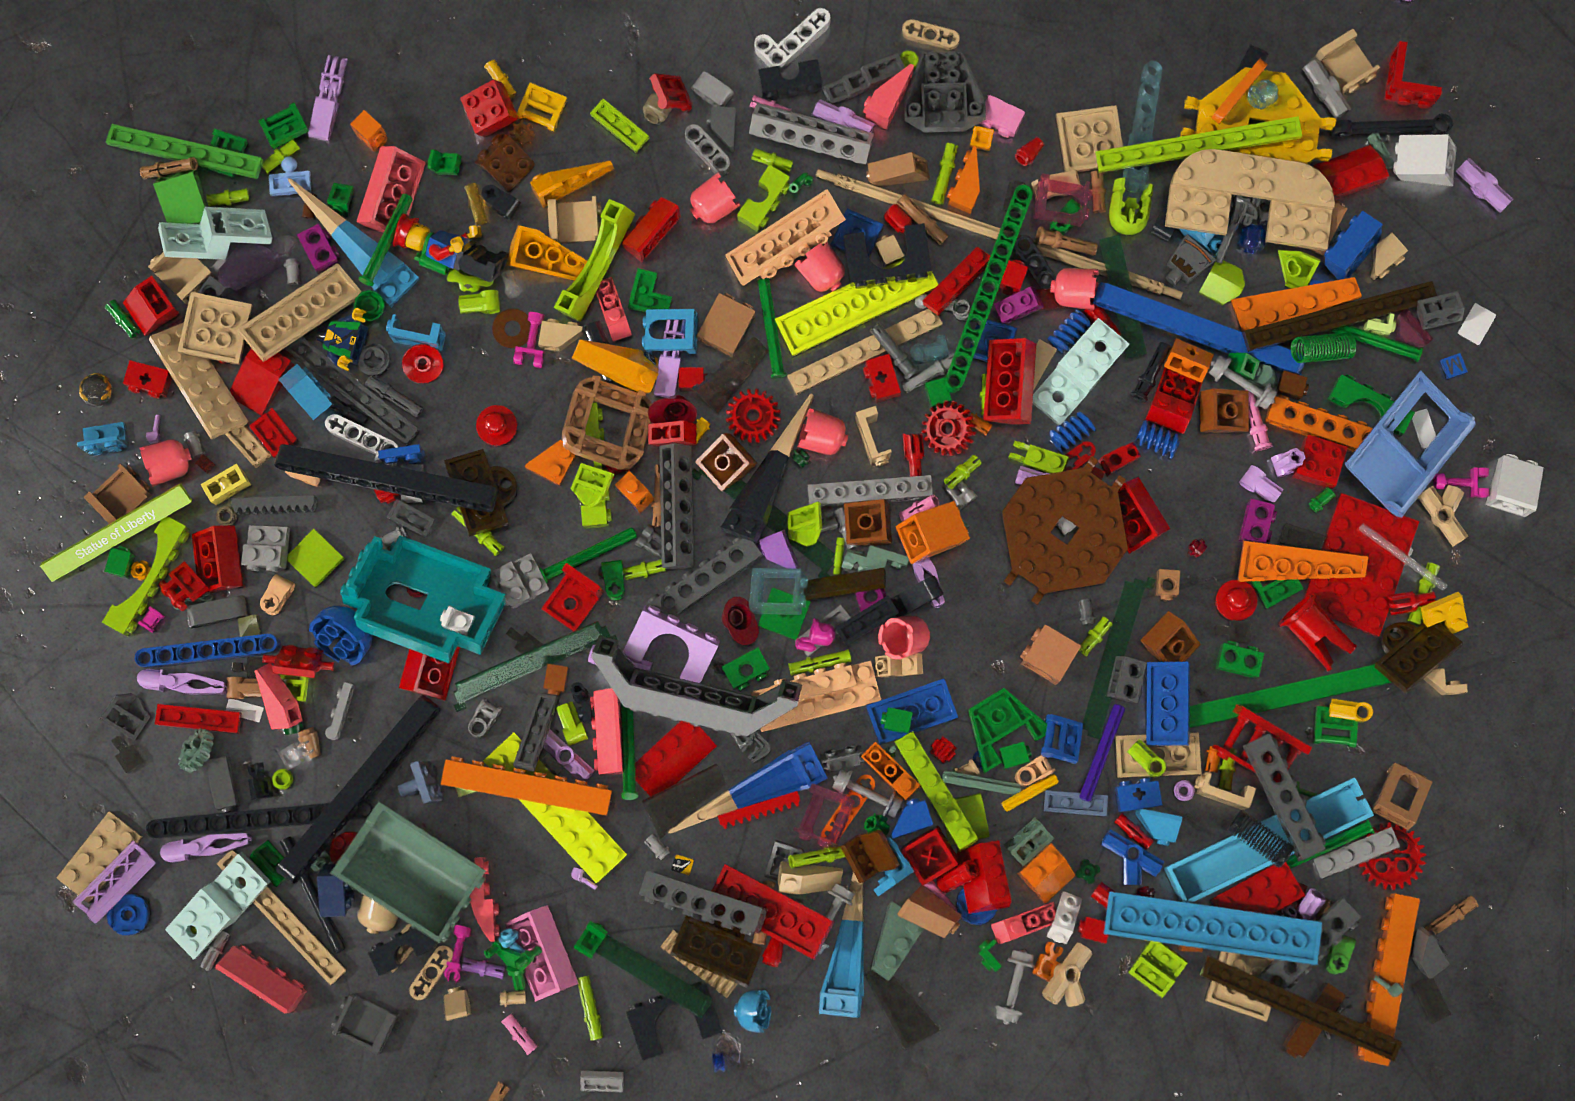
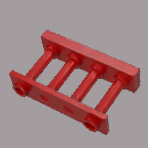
M1237 704L1233 712L1238 714V721L1224 746L1220 747L1215 744L1212 746L1213 749L1218 751L1217 756L1226 761L1230 758L1254 773L1253 766L1247 763L1249 758L1245 750L1240 758L1230 753L1245 724L1249 722L1256 726L1254 728L1255 732L1248 743L1268 732L1273 735L1279 746L1280 744L1283 745L1284 742L1290 745V751L1285 758L1288 764L1287 770L1290 769L1297 755H1300L1301 752L1308 755L1312 749L1309 745ZM1265 753L1263 760L1266 763H1270L1272 760L1271 755ZM1278 772L1275 778H1273V780L1277 783H1279L1281 780V776Z

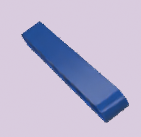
M260 634L142 648L136 652L135 662L141 667L152 669L262 656L264 654L271 655L280 650L281 642L272 634ZM273 639L274 646L271 649H266L265 644L267 640ZM252 641L254 644L253 649L246 652V643ZM227 644L233 645V650L230 654H226L224 651ZM211 646L212 654L206 657L204 650L206 647ZM190 648L192 655L185 659L183 653L186 649ZM166 651L171 652V658L168 661L163 660V654ZM149 653L150 661L144 664L142 657Z

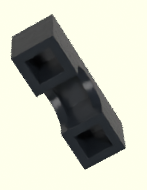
M818 59L798 62L799 73L794 79L790 80L780 75L778 66L758 69L762 97L776 99L779 95L787 94V96H794L802 91H807L808 93L818 91L822 88Z
M410 926L409 932L405 934L399 932L391 936L392 941L386 944L382 941L372 946V951L368 955L378 975L382 976L401 966L397 958V952L403 945L411 946L416 955L421 956L438 947L437 942L415 927Z

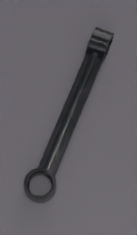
M1443 113L1438 114L1434 119L1368 122L1337 120L1332 130V136L1346 137L1352 134L1429 131L1434 135H1446L1453 127V120L1449 115ZM1438 119L1444 120L1448 125V129L1446 131L1439 130L1435 125V121Z

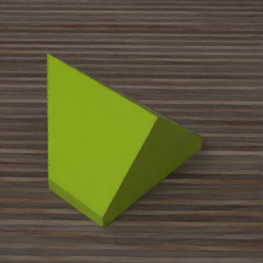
M1278 250L1285 286L1289 288L1308 286L1320 259L1302 251Z

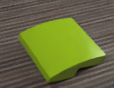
M314 528L287 556V561L315 588L345 559Z
M981 793L954 798L978 839L990 837ZM946 829L947 840L950 845H954L955 843Z
M1150 941L1128 973L1163 998L1186 967L1188 961L1164 943Z

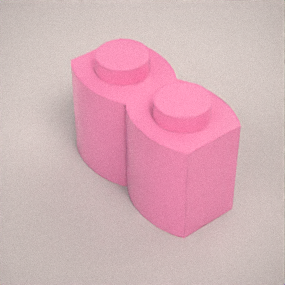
M989 95L985 102L986 120L982 121L980 125L984 128L998 130V133L1003 137H1014L1025 116V112Z

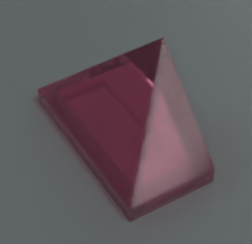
M1408 309L1397 316L1396 341L1411 346L1424 347L1433 340L1426 329L1422 330L1420 322Z

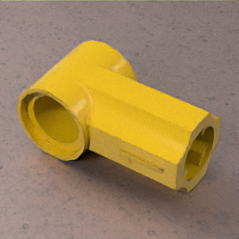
M1331 699L1329 717L1364 722L1373 715L1371 705L1366 702L1358 703ZM1359 707L1366 709L1367 716L1365 718L1358 716L1357 709Z

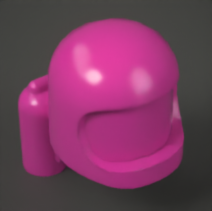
M814 618L809 637L797 638L795 642L796 649L813 652L817 648L815 644L822 646L830 645L835 639V628L832 624L821 623L818 619Z

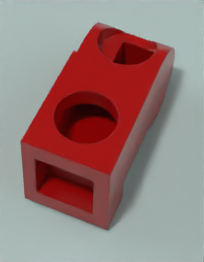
M1131 442L1102 456L1099 459V463L1108 477L1117 470L1136 461L1141 455L1134 442Z

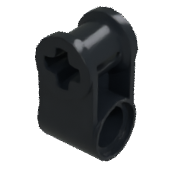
M487 185L481 191L483 203L507 220L512 218L521 204L517 198L494 185ZM494 193L495 198L490 197L488 199L487 195H492Z

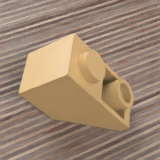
M1393 232L1378 243L1372 251V280H1375L1378 276L1382 279L1390 272L1388 269L1393 264L1398 266L1406 259L1404 255L1408 250Z
M548 319L547 322L542 321L538 343L539 348L561 352L584 334L583 327L576 322L561 324L559 323L560 321L555 319Z

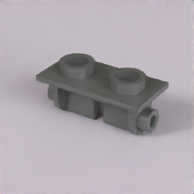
M848 745L845 749H830L820 754L823 769L828 772L843 769L841 763L845 761L847 768L858 766L865 762L861 757L863 755L861 745Z

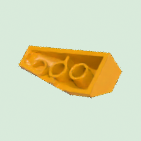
M610 160L547 172L544 175L541 173L533 177V181L530 184L544 208L548 206L547 199H556L557 201L614 170Z
M518 225L510 244L506 266L575 281L586 265L587 260L546 236L543 232Z
M579 340L572 359L637 393L639 390L646 394L650 393L658 376V368L644 360V351L640 349Z

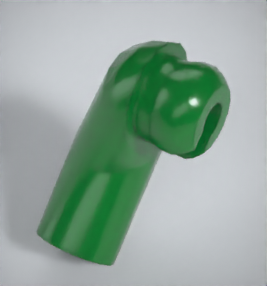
M802 173L789 185L790 192L796 193L804 184L811 186L814 180L813 176L808 175V173Z

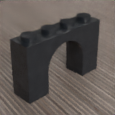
M925 223L904 226L907 255L899 266L892 269L879 268L870 261L867 254L864 232L844 235L843 241L850 287L855 286L856 289L867 287V284L873 283L876 286L888 284L887 281L894 280L896 283H903L908 281V278L915 277L916 280L927 279L932 273Z
M700 981L689 985L690 990L682 992L680 988L669 992L670 997L662 999L660 995L649 999L650 1004L642 1006L640 1002L629 1006L630 1011L626 1013L642 1061L663 1054L656 1032V1020L659 1013L668 1006L681 1005L688 1008L695 1016L702 1039L723 1032L707 984L702 985Z

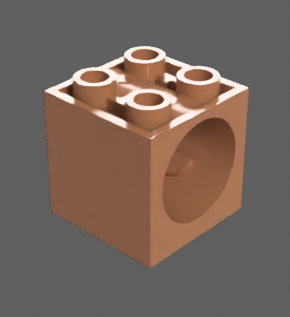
M1045 624L1043 628L1038 627L1030 639L1034 641L1032 646L1027 645L1020 656L1023 659L1021 664L1057 685L1081 645Z

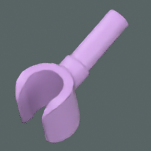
M155 415L153 431L146 433L147 441L150 444L160 441V415Z
M574 867L571 873L572 878L587 884L595 890L598 885L583 877L584 870Z

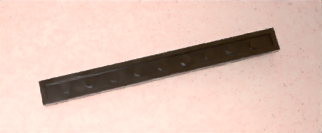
M1433 281L1248 329L1243 331L1242 335L1247 351L1250 352L1291 341L1299 336H1310L1385 316L1390 313L1415 308L1419 300L1436 297L1437 293Z
M1209 955L1200 972L1201 976L1391 1061H1395L1403 1043L1398 1039Z

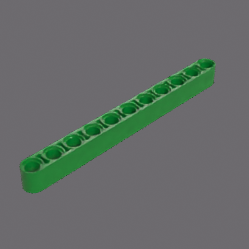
M1019 185L1010 200L944 380V388L950 393L958 392L966 379L1032 199V189L1027 185ZM1023 193L1027 199L1021 200L1017 194ZM1010 212H1018L1020 214V218L1012 217ZM1004 230H1011L1013 236H1006ZM1003 248L1006 250L1007 254L1000 255L997 252V249ZM992 266L998 267L999 270H1000V273H998V274L993 273V272L990 270V267H992ZM990 285L993 288V292H986L983 286ZM982 303L986 306V310L980 311L976 305ZM970 322L978 323L980 328L977 330L972 329ZM963 341H970L973 347H964ZM957 359H962V360H964L965 363H966V366H965V367H959V366L956 364V360H957ZM956 378L959 381V385H951L949 379Z
M1374 664L1190 706V728L1237 718L1238 714L1233 712L1236 704L1256 714L1391 683V681L1374 668Z

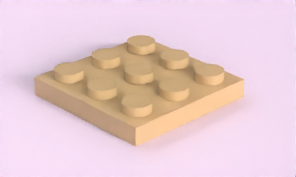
M1116 105L1056 114L1065 172L1097 170L1095 151L1123 147Z
M191 292L178 352L240 365L245 339L238 332V328L249 322L253 305Z
M1223 951L1220 952L1218 960L1256 977L1275 960ZM1274 975L1270 983L1278 986L1280 977ZM1212 980L1205 1001L1266 1022L1271 1009L1266 1004Z

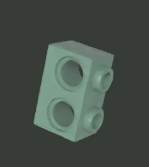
M1034 817L1004 846L1024 867L1055 838Z

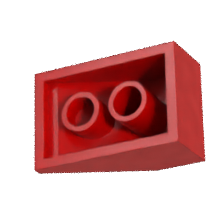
M251 348L238 371L230 393L235 401L262 416L283 386L278 379L295 365L291 360L279 353L263 362Z

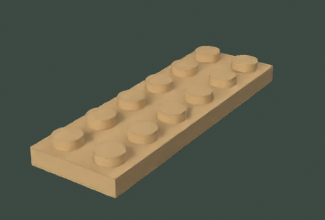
M337 263L239 327L238 332L264 362L353 303L362 291Z
M184 323L150 336L149 341L210 439H214L247 424V418L210 359L178 352Z

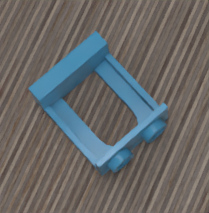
M695 309L646 310V316L643 317L645 336L642 337V347L647 353L652 354V351H687L689 354H697L698 313ZM657 320H686L685 339L653 338L654 322Z
M395 314L392 315V319L388 320L386 331H388L394 343L408 346L428 344L436 348L440 353L442 352L446 332L441 324L433 323L430 335L402 330V323Z

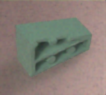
M893 901L887 907L871 967L873 971L888 981L892 978L924 930V928L897 915L901 907Z

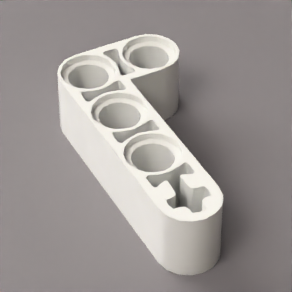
M823 8L815 10L779 44L768 35L762 34L757 36L754 42L755 53L768 67L778 66L779 72H781L829 28V12ZM807 30L810 31L812 34L806 37L803 36L801 33ZM761 43L769 45L766 49H761L758 46ZM789 44H795L797 48L794 50H789L787 46ZM775 57H780L783 61L774 63L772 60Z
M332 414L325 421V426L331 434L376 455L373 460L375 463L385 464V462L379 459L378 450L399 447L394 441L339 415ZM339 423L344 428V431L338 427H333L332 424ZM352 430H359L356 438H350L349 434ZM371 438H376L377 444L373 447H368V441ZM397 463L385 465L396 466Z

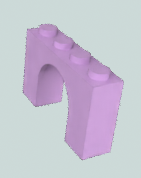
M645 605L623 650L626 656L641 662L651 641L661 634L677 635L685 641L689 649V658L679 678L701 683L719 646L720 640L712 633L699 631L698 627L693 624L680 622L679 618L674 615L661 613V610L655 606Z

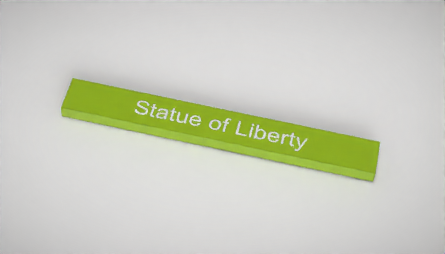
M180 483L40 564V567L51 582L191 503L192 498Z

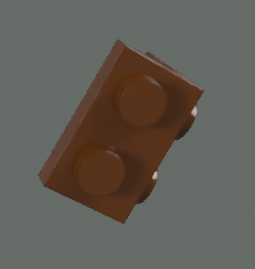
M502 133L501 135H496L491 140L492 144L477 155L478 159L475 163L480 168L485 169L506 191H511L534 167L535 163L509 135Z
M881 830L858 834L840 846L859 883L866 882L878 872L893 870L899 867L897 856L892 851L887 842V837Z

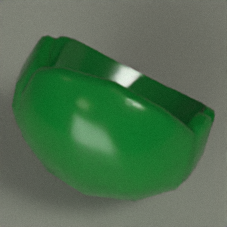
M366 290L360 292L355 298L354 309L366 310L362 318L366 321H374L383 315L385 302L378 292Z

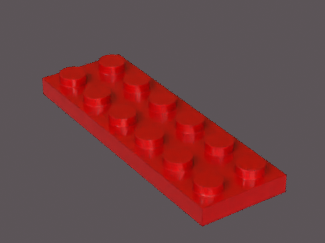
M726 864L711 892L766 909L767 913L761 931L814 960L834 923L831 919ZM721 905L719 907V909L725 912L726 909L724 905ZM743 911L737 915V919L741 921L745 919Z

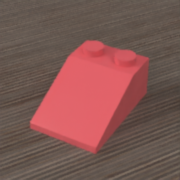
M908 65L876 89L872 96L869 95L864 104L866 120L875 123L874 125L880 128L888 129L913 78L914 65Z

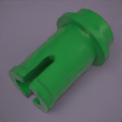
M1326 487L1315 498H1311L1308 504L1314 512L1322 511L1323 507L1335 498V494L1330 488Z

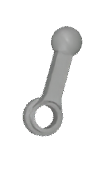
M925 293L915 298V305L918 308H927L923 305V300L928 294ZM964 299L954 300L945 310L952 311L958 320L965 321L972 305ZM960 305L968 306L965 313L957 312Z

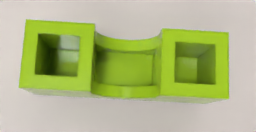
M769 164L759 180V187L768 193V197L763 202H754L747 198L737 214V219L759 232L761 227L764 229L770 220L768 216L771 211L775 212L779 207L780 197L782 194L786 195L789 191L790 176Z

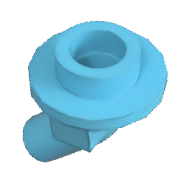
M506 929L499 936L498 940L504 948L509 947L511 950L519 953L525 951L515 942L519 938L517 930Z

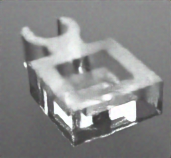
M308 740L299 745L295 742L278 752L287 770L306 761L305 756L314 752V749L308 751L305 748V745L309 743Z

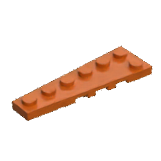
M1352 277L1231 300V304L1243 332L1248 329L1339 306L1362 298V294L1356 278Z
M1243 540L1238 581L1365 577L1368 556Z

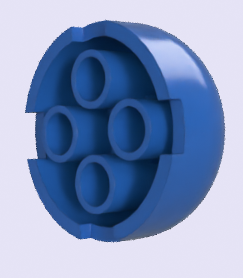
M342 605L329 606L323 609L310 623L309 632H312L315 637L314 644L319 650H324L326 656L338 663L341 658L349 662L350 665H356L369 651L372 644V635L363 632L356 626V620H354L356 611ZM336 637H340L341 639L333 647L332 652L328 646ZM359 644L358 649L354 653L350 654Z

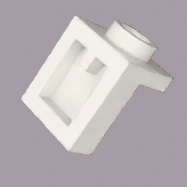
M448 606V609L443 611L440 618L441 625L445 629L467 637L475 620L473 615L456 610L452 606Z

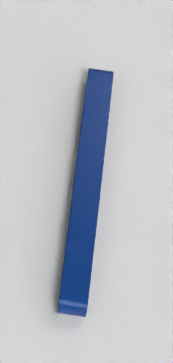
M1100 282L1098 284L1093 299V304L1226 353H1248L1258 359L1260 364L1271 366L1274 370L1281 373L1288 371L1298 375L1302 374L1305 363H1297L1293 359L1290 349L1279 345H1272L1248 352L1242 332L1108 283Z

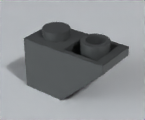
M1421 926L1416 934L1411 958L1419 971L1429 979H1432L1449 966L1450 963L1446 958L1447 952L1441 945H1438L1437 941L1439 939L1432 930L1428 932Z

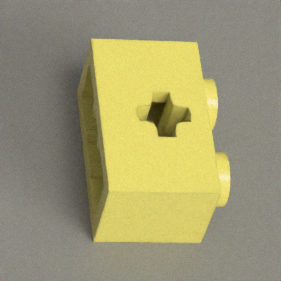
M235 464L202 483L201 486L210 502L216 506L251 486V483L243 469L238 464Z

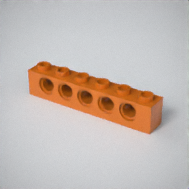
M1283 395L1275 396V403L1269 405L1264 423L1303 436L1309 434L1347 446V450L1352 452L1362 443L1364 435H1368L1373 429L1368 427V424L1365 422H1353L1348 420L1347 416L1337 414V416L1331 415L1326 409L1317 408L1316 410L1310 408V405L1305 402L1298 401L1295 403L1289 401L1290 398ZM1285 410H1292L1294 418H1288L1285 415ZM1305 416L1312 417L1314 424H1307L1304 419ZM1324 423H1331L1333 425V431H1327L1324 427ZM1344 429H1350L1353 437H1346Z

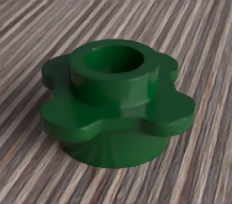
M794 450L792 458L801 467L812 463L809 460L810 455L805 450Z
M1084 859L1081 862L1082 866L1076 871V876L1086 880L1088 884H1092L1095 882L1096 874L1100 872V867L1091 864L1088 859Z

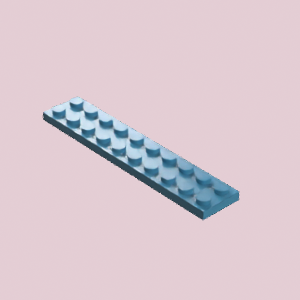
M1109 892L1104 934L1317 965L1322 922Z

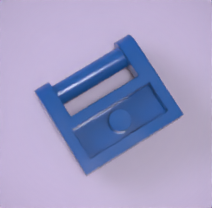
M1053 714L1046 715L1045 722L1047 723L1041 755L1076 764L1079 759L1083 723ZM1055 725L1060 726L1057 749L1052 748Z

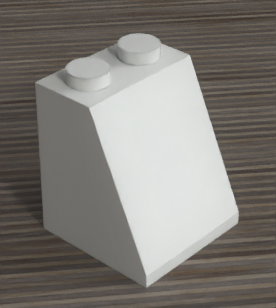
M1449 135L1399 136V142H1396L1395 146L1398 158L1394 162V174L1400 180L1453 186L1456 146Z
M1512 454L1503 455L1498 459L1485 505L1523 517L1535 512L1544 467L1538 466V463L1535 461L1526 460L1525 462L1518 460V457Z

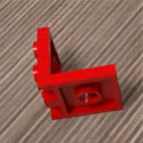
M1399 41L1390 55L1384 100L1395 101L1400 105L1414 104L1423 109L1433 107L1442 94V87L1402 81L1407 42Z
M566 563L562 568L565 576L541 609L576 633L604 592L598 584ZM570 598L576 601V606L572 610L566 609L564 605L565 601Z

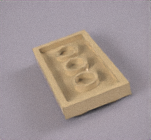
M1199 732L1189 733V746H1148L1166 764V769L1161 776L1202 774ZM1146 735L1115 736L1117 778L1151 777L1127 753L1139 739L1146 744ZM1158 762L1150 764V769L1154 773L1161 771L1162 768Z
M109 811L60 872L57 879L79 896L133 840L138 844L143 836ZM117 866V867L113 870V875H114V873L118 870V868H119L120 866ZM102 881L98 885V890H102L108 881ZM88 896L84 900L91 904L94 896Z

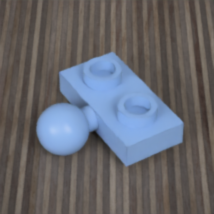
M288 156L281 161V167L285 173L269 174L271 196L298 194L289 183L288 178L295 181L309 193L312 192L310 172H294L297 168V161L293 157Z

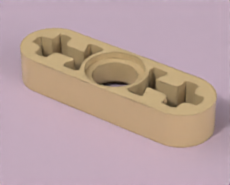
M908 20L903 24L902 34L908 40L946 50H953L959 44V35L954 30L916 20ZM910 26H914L915 31L912 34H909L908 29ZM920 28H923L922 37H919ZM928 30H933L937 36L935 39L929 40L926 38L925 33ZM940 33H943L941 42H938ZM949 36H953L954 41L951 44L947 43Z
M439 946L410 986L412 998L422 1000L430 994L447 968V961L451 962L453 950L449 946ZM447 950L449 958L448 960L443 959L440 964L444 965L441 969L438 964L432 963V961L435 959L437 962L440 959L439 951ZM431 966L435 967L438 971L434 979H430L426 975V970ZM423 977L425 981L432 984L430 987L426 984L423 987L424 995L419 994L417 996V991L414 988L415 986L420 987L424 981H421L420 978Z

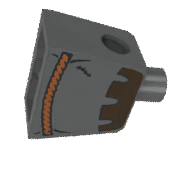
M1186 234L1167 264L1172 271L1166 276V279L1172 285H1176L1180 279L1188 284L1210 268L1216 259Z

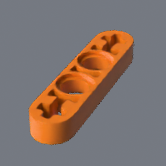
M1260 58L1213 114L1211 119L1218 124L1222 122L1267 67L1268 64Z
M862 775L855 782L862 786L860 781L869 779L870 790L873 791L875 787L874 778L870 775ZM853 790L849 791L822 830L821 839L825 844L833 845L838 842L867 800V797L863 798L861 794ZM856 795L859 797L860 804L857 807H851L848 804L850 796ZM841 812L846 813L848 816L847 823L843 825L836 821L837 814ZM831 822L843 829L841 832L836 830L834 833L835 840H826L827 836L824 833L826 831L830 832L833 829V826H830Z

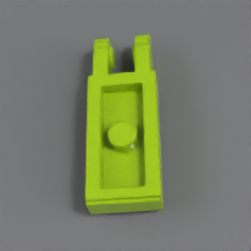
M1014 441L1013 446L1027 451L1026 457L1017 453H1010L1009 458L1047 473L1065 471L1069 461L1068 456L1031 444L1029 446L1018 441Z

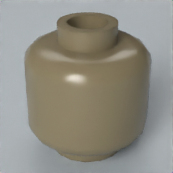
M653 93L644 104L643 113L649 122L655 124L662 123L666 120L672 108L660 109L658 107L659 98L656 93Z

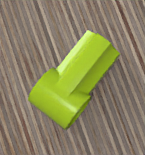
M484 290L480 294L459 296L458 301L461 314L477 312L494 314L500 312L498 290Z
M573 701L556 707L568 746L588 739L582 721L580 722Z
M1140 739L1127 751L1146 770L1149 776L1156 778L1164 773L1166 769L1164 760L1159 758ZM1158 762L1161 765V771L1159 773L1151 771V763Z

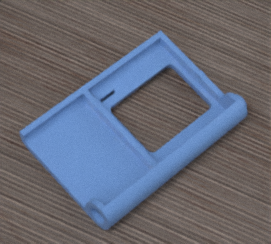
M1420 370L1345 462V465L1392 514L1401 518L1476 426L1475 418L1468 412H1460ZM1426 393L1448 415L1449 420L1421 456L1416 459L1394 436L1393 431L1420 397Z

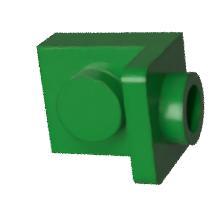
M333 183L327 199L328 207L340 216L348 217L349 204L354 193V187Z

